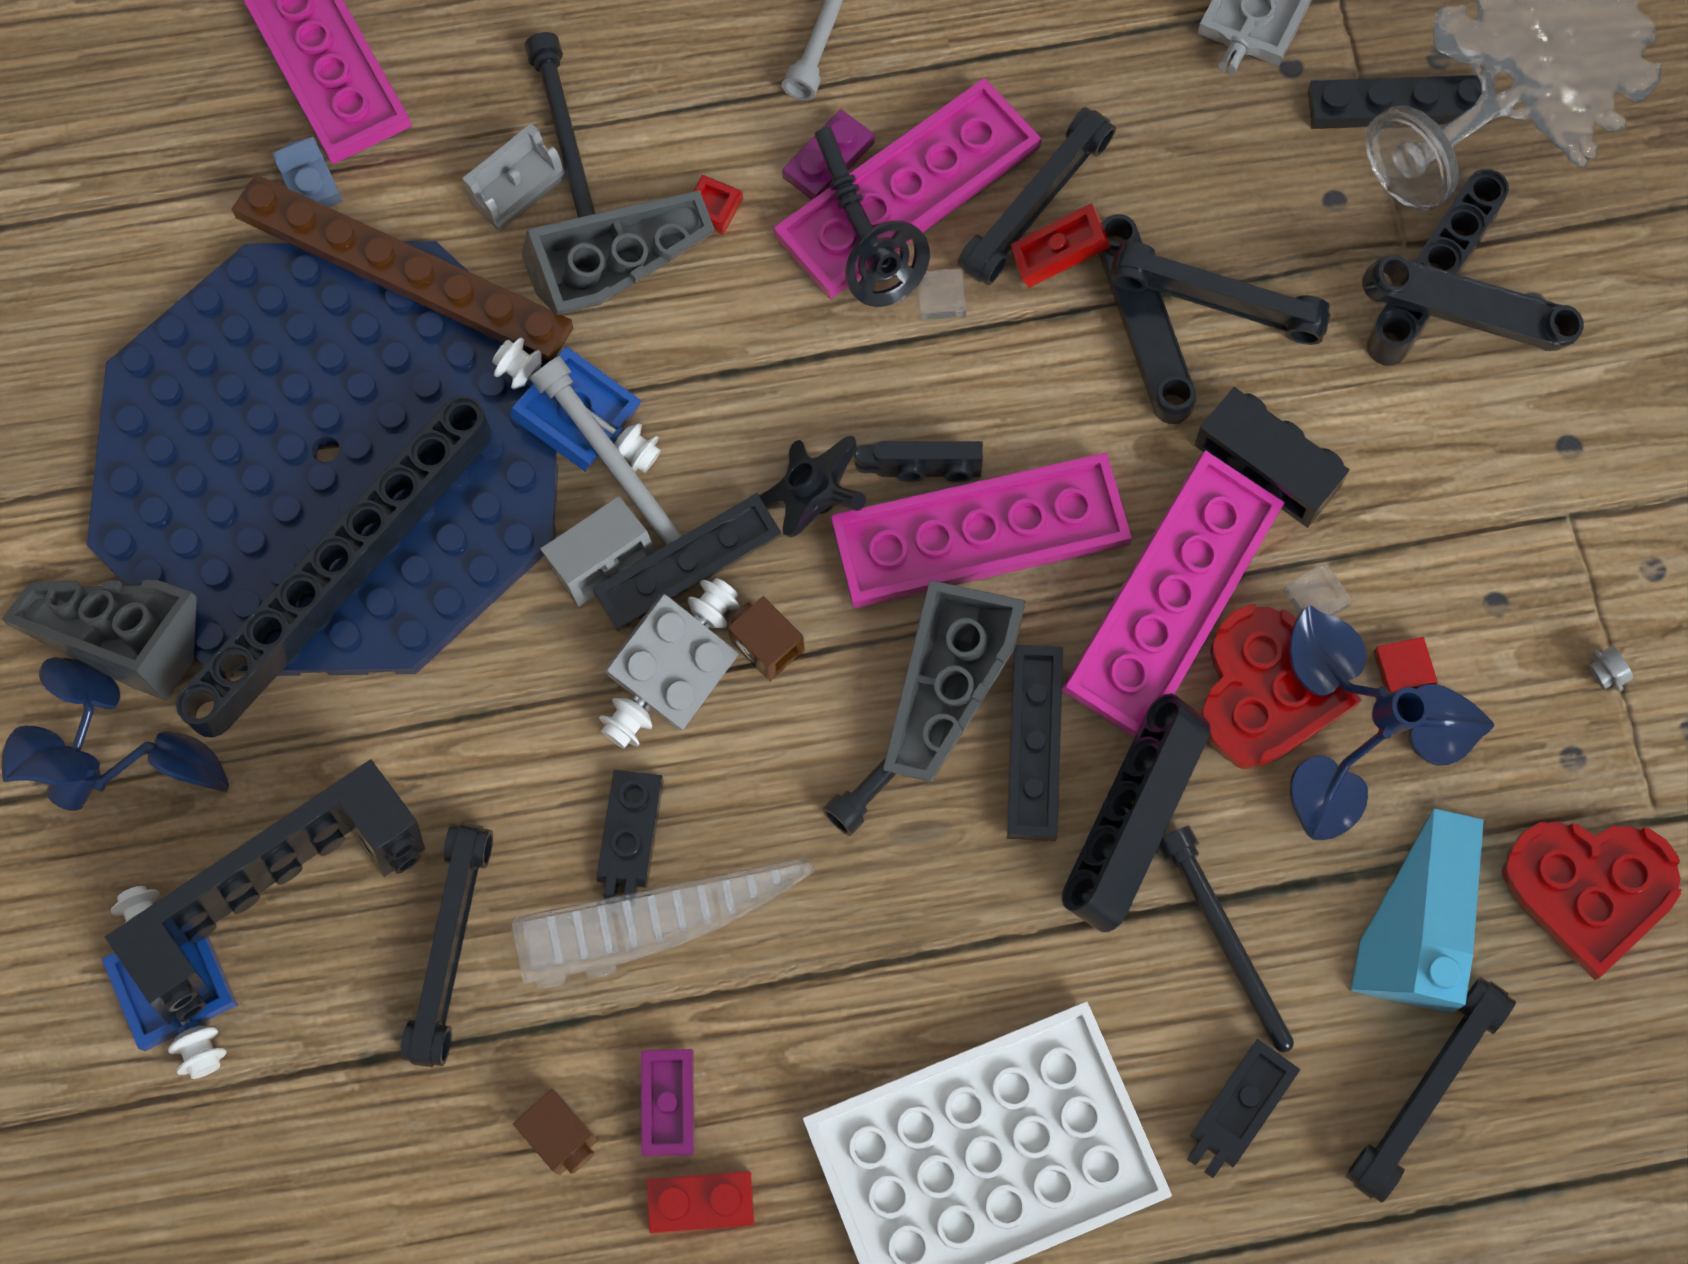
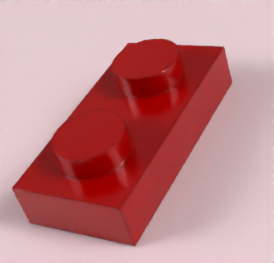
M1092 203L1010 244L1021 279L1028 288L1111 247L1099 212Z
M751 1171L647 1179L649 1233L651 1234L755 1226Z

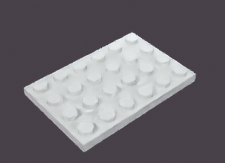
M1088 1001L803 1118L859 1264H1013L1172 1197Z

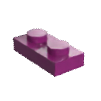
M842 109L822 127L832 128L848 170L875 143V134ZM815 136L782 169L783 179L811 200L830 188L829 185L833 182Z
M693 1049L641 1051V1153L643 1157L695 1155Z

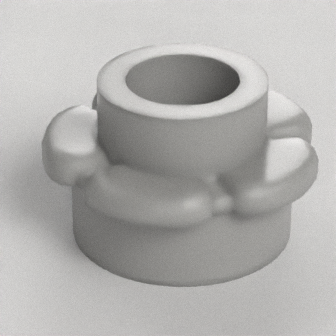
M1610 646L1602 652L1598 649L1593 651L1595 661L1589 664L1588 667L1602 689L1605 690L1612 686L1614 690L1620 692L1623 690L1622 685L1634 679L1625 659L1614 646Z

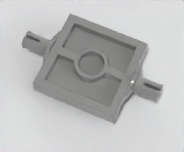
M1212 0L1200 22L1198 34L1228 47L1219 63V68L1225 73L1230 63L1229 75L1237 72L1244 54L1252 55L1280 66L1312 0Z

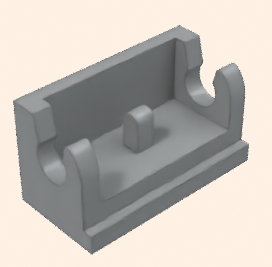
M531 123L462 178L471 204L499 232L567 177L556 149L553 146L549 149L545 147L539 130Z
M620 496L540 548L544 557L553 567L552 571L578 607L595 597L593 587L656 552L647 530Z

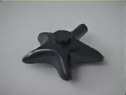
M854 436L843 438L829 450L815 458L808 456L801 440H797L791 445L786 475L771 489L759 495L767 510L785 508L782 529L785 536L795 537L799 535L819 514L828 512L833 506H840L859 511L864 507L866 498L862 492L843 488L839 485L855 452L856 439Z

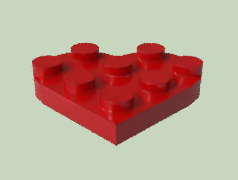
M1250 604L1233 611L1221 623L1210 649L1213 666L1220 680L1210 689L1200 714L1210 723V735L1208 738L1210 745L1221 756L1231 761L1240 769L1264 766L1281 759L1356 708L1362 701L1357 694L1345 692L1340 685L1335 691L1326 696H1317L1300 684L1294 675L1289 659V640L1296 618L1284 609L1277 611L1270 607H1256V604Z
M1539 822L1518 836L1509 849L1506 862L1502 867L1503 879L1508 884L1509 890L1519 905L1594 980L1603 976L1672 909L1682 890L1679 889L1681 880L1677 866L1680 863L1679 856L1665 838L1646 827L1637 829L1631 826H1611L1595 836L1575 823L1566 825L1560 822Z

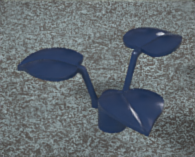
M1311 605L1305 607L1297 617L1289 640V659L1294 675L1300 684L1317 696H1326L1335 691L1340 685L1347 693L1375 697L1377 700L1372 710L1373 722L1379 728L1377 734L1344 758L1339 766L1327 756H1314L1300 763L1292 775L1290 781L1291 802L1306 835L1313 840H1328L1340 836L1352 828L1362 817L1367 806L1368 787L1360 776L1347 771L1353 763L1383 740L1390 738L1392 734H1398L1410 729L1409 742L1415 753L1430 764L1444 766L1458 762L1465 757L1478 741L1493 729L1494 723L1482 710L1467 698L1444 686L1427 684L1416 689L1406 687L1389 693L1384 686L1373 688L1352 684L1349 680L1358 677L1366 663V649L1360 635L1348 623L1323 613Z
M52 657L45 660L39 669V677L46 690L57 698L73 704H83L84 711L73 745L65 746L62 738L51 730L25 725L17 727L11 732L2 751L1 769L4 782L35 781L49 784L46 790L49 800L58 807L70 811L82 809L93 788L103 791L110 780L145 754H149L148 762L151 766L171 778L225 793L229 787L220 761L207 745L192 736L171 731L158 733L154 743L144 742L101 775L99 761L91 754L81 751L94 713V706L104 709L116 708L120 700V690L112 677L83 662L70 658Z

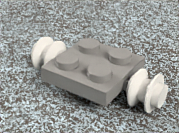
M715 578L713 582L701 580L700 585L705 593L701 598L689 597L687 599L693 616L666 594L660 595L603 670L606 675L633 695L631 699L613 698L612 702L616 712L612 717L603 715L599 717V720L605 725L601 733L611 742L625 749L628 743L638 747L640 743L635 736L636 732L640 727L652 729L653 727L647 712L649 708L678 731L683 730L739 655L735 649L709 630V627L726 628L728 623L723 615L727 610L737 611L740 608V605L735 600L738 593L726 582Z

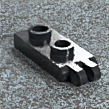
M881 441L875 445H861L854 452L855 468L860 473H876L880 477H897L905 482H917L925 477H944L951 482H965L972 479V477H981L983 441Z
M621 770L613 771L597 871V882L605 883L604 903L614 904L618 885H625L623 905L634 906L637 888H647L664 783L662 775Z
M1256 1039L1190 1134V1137L1198 1143L1187 1157V1160L1196 1166L1208 1149L1215 1156L1206 1167L1204 1173L1213 1179L1224 1162L1233 1168L1301 1069L1265 1043Z

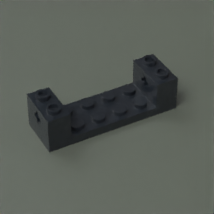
M370 759L104 938L149 1004L169 1025L177 1019L179 1022L187 1021L205 1008V1000L211 997L213 993L181 949L182 945L188 941L191 944L197 943L209 936L217 927L215 923L232 911L234 914H239L252 907L259 900V893L275 882L281 885L292 880L302 871L303 863L318 853L320 856H325L336 850L345 841L344 836L349 832H352L383 877L393 871L396 874H400L408 870L421 858L419 853L425 850L418 822L373 760Z

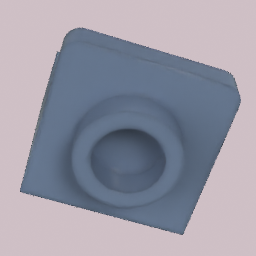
M314 137L302 141H293L283 149L272 154L288 189L327 207L343 202Z

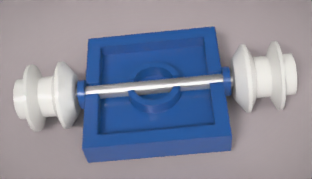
M519 338L514 343L507 340L499 348L492 360V363L497 366L494 376L499 377L504 373L509 374L513 377L511 385L513 390L528 384L531 386L512 407L509 417L586 472L599 455L555 397L550 399L546 392L540 394L529 379L541 367V351L537 350L529 355L523 350V338ZM566 346L558 356L563 359L571 370V373L568 375L573 383L570 386L622 456L631 463V468L634 472L638 469L644 473L647 472L661 452L655 446L659 437L655 436L646 440L640 435L642 428L640 423L629 426L625 430L623 429L624 425L638 410L642 400Z
M146 886L132 887L117 896L118 902L111 908V913L114 916H124L127 922L153 905L159 899L160 892L156 889L147 890ZM209 936L193 944L188 941L181 946V949L213 995L205 1000V1008L196 1016L184 1022H179L177 1019L170 1025L149 1004L115 952L102 958L138 1049L147 1051L176 1036L169 1046L168 1052L170 1054H181L184 1062L176 1070L179 1075L190 1074L191 1079H197L220 1068L219 1060L227 1052L225 1048H213L211 1040L218 1034V1030L214 1027L199 1026V1024L238 1004Z

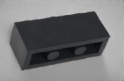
M1236 387L1232 388L1200 426L1194 444L1202 452H1209L1285 502L1281 509L1307 528L1339 491L1350 471L1349 468L1344 466L1342 459L1335 452L1327 448H1319L1305 438L1303 431L1297 425L1290 421L1280 420L1267 410L1265 404L1258 397L1250 393L1244 394Z

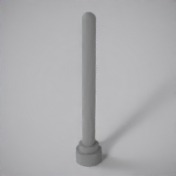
M843 0L824 1L801 60H797L795 64L788 67L782 82V88L791 97L803 101H809L815 97L821 82L820 71L817 66Z
M558 356L536 371L529 378L540 394L546 392L550 399L555 397L664 544L668 545L682 537L681 533L570 385L573 381L568 375L571 373V370L563 359Z

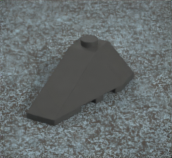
M700 190L527 229L522 257L536 295L557 316L601 305L714 233L715 229Z
M107 580L103 586H82L78 581L29 582L2 618L7 625L101 671L131 688L167 701L194 662L197 597L191 591L159 580H143L141 585L123 586L119 580Z

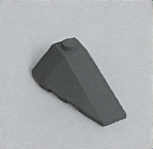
M930 580L883 768L884 771L929 782L934 780L1014 651L1026 604L1025 600Z

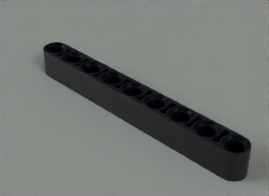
M460 396L446 403L181 690L176 701L177 713L196 733L203 737L213 738L226 732L486 448L491 440L492 432L483 408L477 400L467 396ZM464 421H476L474 426L468 430H457L458 426ZM432 455H445L438 464L425 465L428 458ZM405 488L413 489L410 496L406 499L393 500L396 493ZM380 523L379 529L374 534L369 536L361 535L363 529L369 524ZM348 558V562L341 570L329 571V567L335 560ZM315 594L313 601L308 606L296 607L298 600L303 595ZM282 629L280 637L274 643L263 644L265 636L270 631ZM242 665H248V670L241 679L230 681V676L234 669ZM206 702H214L210 714L203 718H196L200 706Z

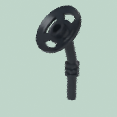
M822 128L816 131L814 135L833 181L829 186L831 190H836L833 196L835 200H840L837 203L838 209H844L858 238V242L850 252L846 264L845 277L850 292L863 304L883 307L897 303L916 289L927 271L930 260V247L927 238L919 228L906 221H888L872 227L861 204L864 197L862 194H857L860 187L858 184H853L856 181V177L848 172L832 128ZM896 231L892 237L880 239L877 237L884 232ZM912 239L914 259L912 265L909 266L910 253L906 242ZM899 247L900 256L894 251V249ZM857 259L858 271L862 277L859 283L857 281L855 273ZM866 262H867V264L870 265V268H869L867 271H866ZM894 275L900 280L888 289L873 291L875 281H885Z

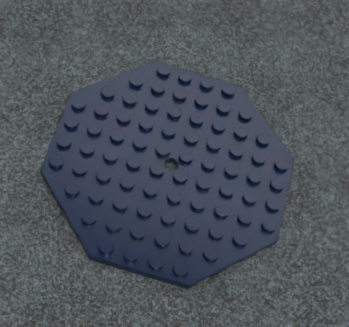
M403 241L468 271L437 241ZM290 243L245 244L106 362L87 546L126 586L141 585L143 580H159L191 591L197 597L194 656L204 666L443 406L456 397H471L482 406L491 428V440L486 448L277 676H301V673L327 672L329 675H368V672L417 674L544 556L540 548L556 538L557 451L509 417L512 407L531 386L528 384L513 390L511 388L513 377L509 374L504 373L499 377L494 376L497 366L492 363V360L503 345L502 342ZM541 361V367H540V368H542V367H543L544 365H546L547 363ZM464 421L458 426L457 430H468L474 426L476 421ZM320 444L323 446L327 444L339 445V454L332 461L320 462L316 459ZM432 455L428 458L425 465L438 464L445 455ZM405 488L396 493L393 500L406 499L410 496L413 489ZM380 523L369 524L363 529L361 535L369 536L374 534L379 529ZM348 558L335 560L329 567V571L341 570L348 562ZM315 594L303 595L298 600L296 607L308 606L313 601ZM282 629L270 631L265 636L263 644L274 643L280 637ZM248 665L237 667L233 670L231 676L238 673H246Z

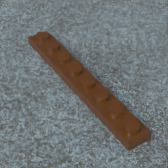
M254 175L231 208L235 218L502 343L507 340L514 343L519 338H523V350L529 355L540 350L541 361L545 363L556 358L574 329L572 319L563 315L556 316L552 310L260 175Z

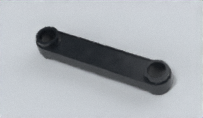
M1087 107L1082 108L1067 130V139L987 234L984 237L980 235L974 236L965 246L958 259V266L964 269V273L986 285H991L999 277L1009 258L1007 253L1011 250L1010 244L1022 237L1091 154L1098 157L1107 148L1116 131V126L1110 123V119L1098 111L1090 110Z
M1115 214L1104 220L1103 226L1107 237L1120 236L1126 241L1142 243L1137 226L1130 217ZM1108 238L1111 247L1100 252L1099 256L1156 416L1164 423L1179 424L1191 415L1196 401V391L1161 293L1150 289L1143 291L1124 290L1111 282V267L1114 255L1122 242L1117 243ZM1176 395L1183 399L1185 403L1181 405L1170 404L1164 397Z
M1122 242L1119 245V249L1115 252L1111 267V282L1124 290H1154L1286 331L1287 338L1305 345L1319 344L1322 342L1323 336L1326 335L1330 320V305L1319 297L1302 295L1293 298L1157 256L1152 247L1141 242Z
M1390 255L1378 259L1367 268L1362 278V287L1365 294L1376 302L1388 303L1539 347L1545 351H1558L1573 344L1584 329V321L1581 314L1569 305L1556 304L1406 260L1399 255ZM1383 272L1390 277L1392 285L1385 280ZM1555 324L1558 326L1560 333L1557 331Z
M461 823L460 825L451 824L446 835L444 860L446 863H450L432 948L416 1020H409L407 1022L401 1042V1059L410 1061L413 1065L434 1067V1065L444 1066L449 1055L452 1028L446 1025L478 870L488 866L493 847V831L484 829L480 825Z
M1480 977L1467 992L1466 1004L1458 1009V1011L1464 1014L1463 1018L1377 1147L1375 1148L1367 1144L1349 1168L1346 1178L1353 1182V1186L1370 1199L1375 1198L1382 1203L1391 1194L1405 1171L1404 1168L1398 1165L1399 1161L1486 1030L1494 1034L1513 1010L1516 1001L1508 996L1509 993L1494 982H1488Z

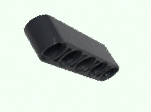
M1481 169L1474 172L1414 262L1433 267L1430 263H1436L1444 267L1447 272L1459 275L1496 219L1508 195L1509 185L1505 176L1492 169ZM1476 195L1483 196L1489 201L1481 200ZM1453 229L1462 230L1468 236L1457 234ZM1387 303L1378 316L1367 342V351L1370 357L1377 363L1385 366L1400 363L1407 356L1432 316ZM1384 333H1393L1401 341L1389 340Z
M1172 693L1164 694L1158 697L1147 710L1062 892L1064 907L1101 932H1110L1116 929L1127 916L1210 735V723L1177 695Z

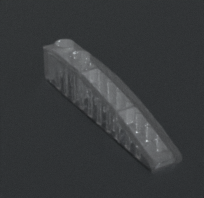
M808 856L517 916L512 922V929L523 983L536 982L537 988L542 989L564 984L567 982L566 975L586 971L587 978H597L617 972L616 965L679 946L719 929L768 903L814 872L813 863Z

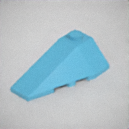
M1435 808L1432 810L1405 858L1399 873L1386 892L1380 907L1358 943L1350 991L1447 1014L1454 1013L1466 1004L1474 950L1484 819Z

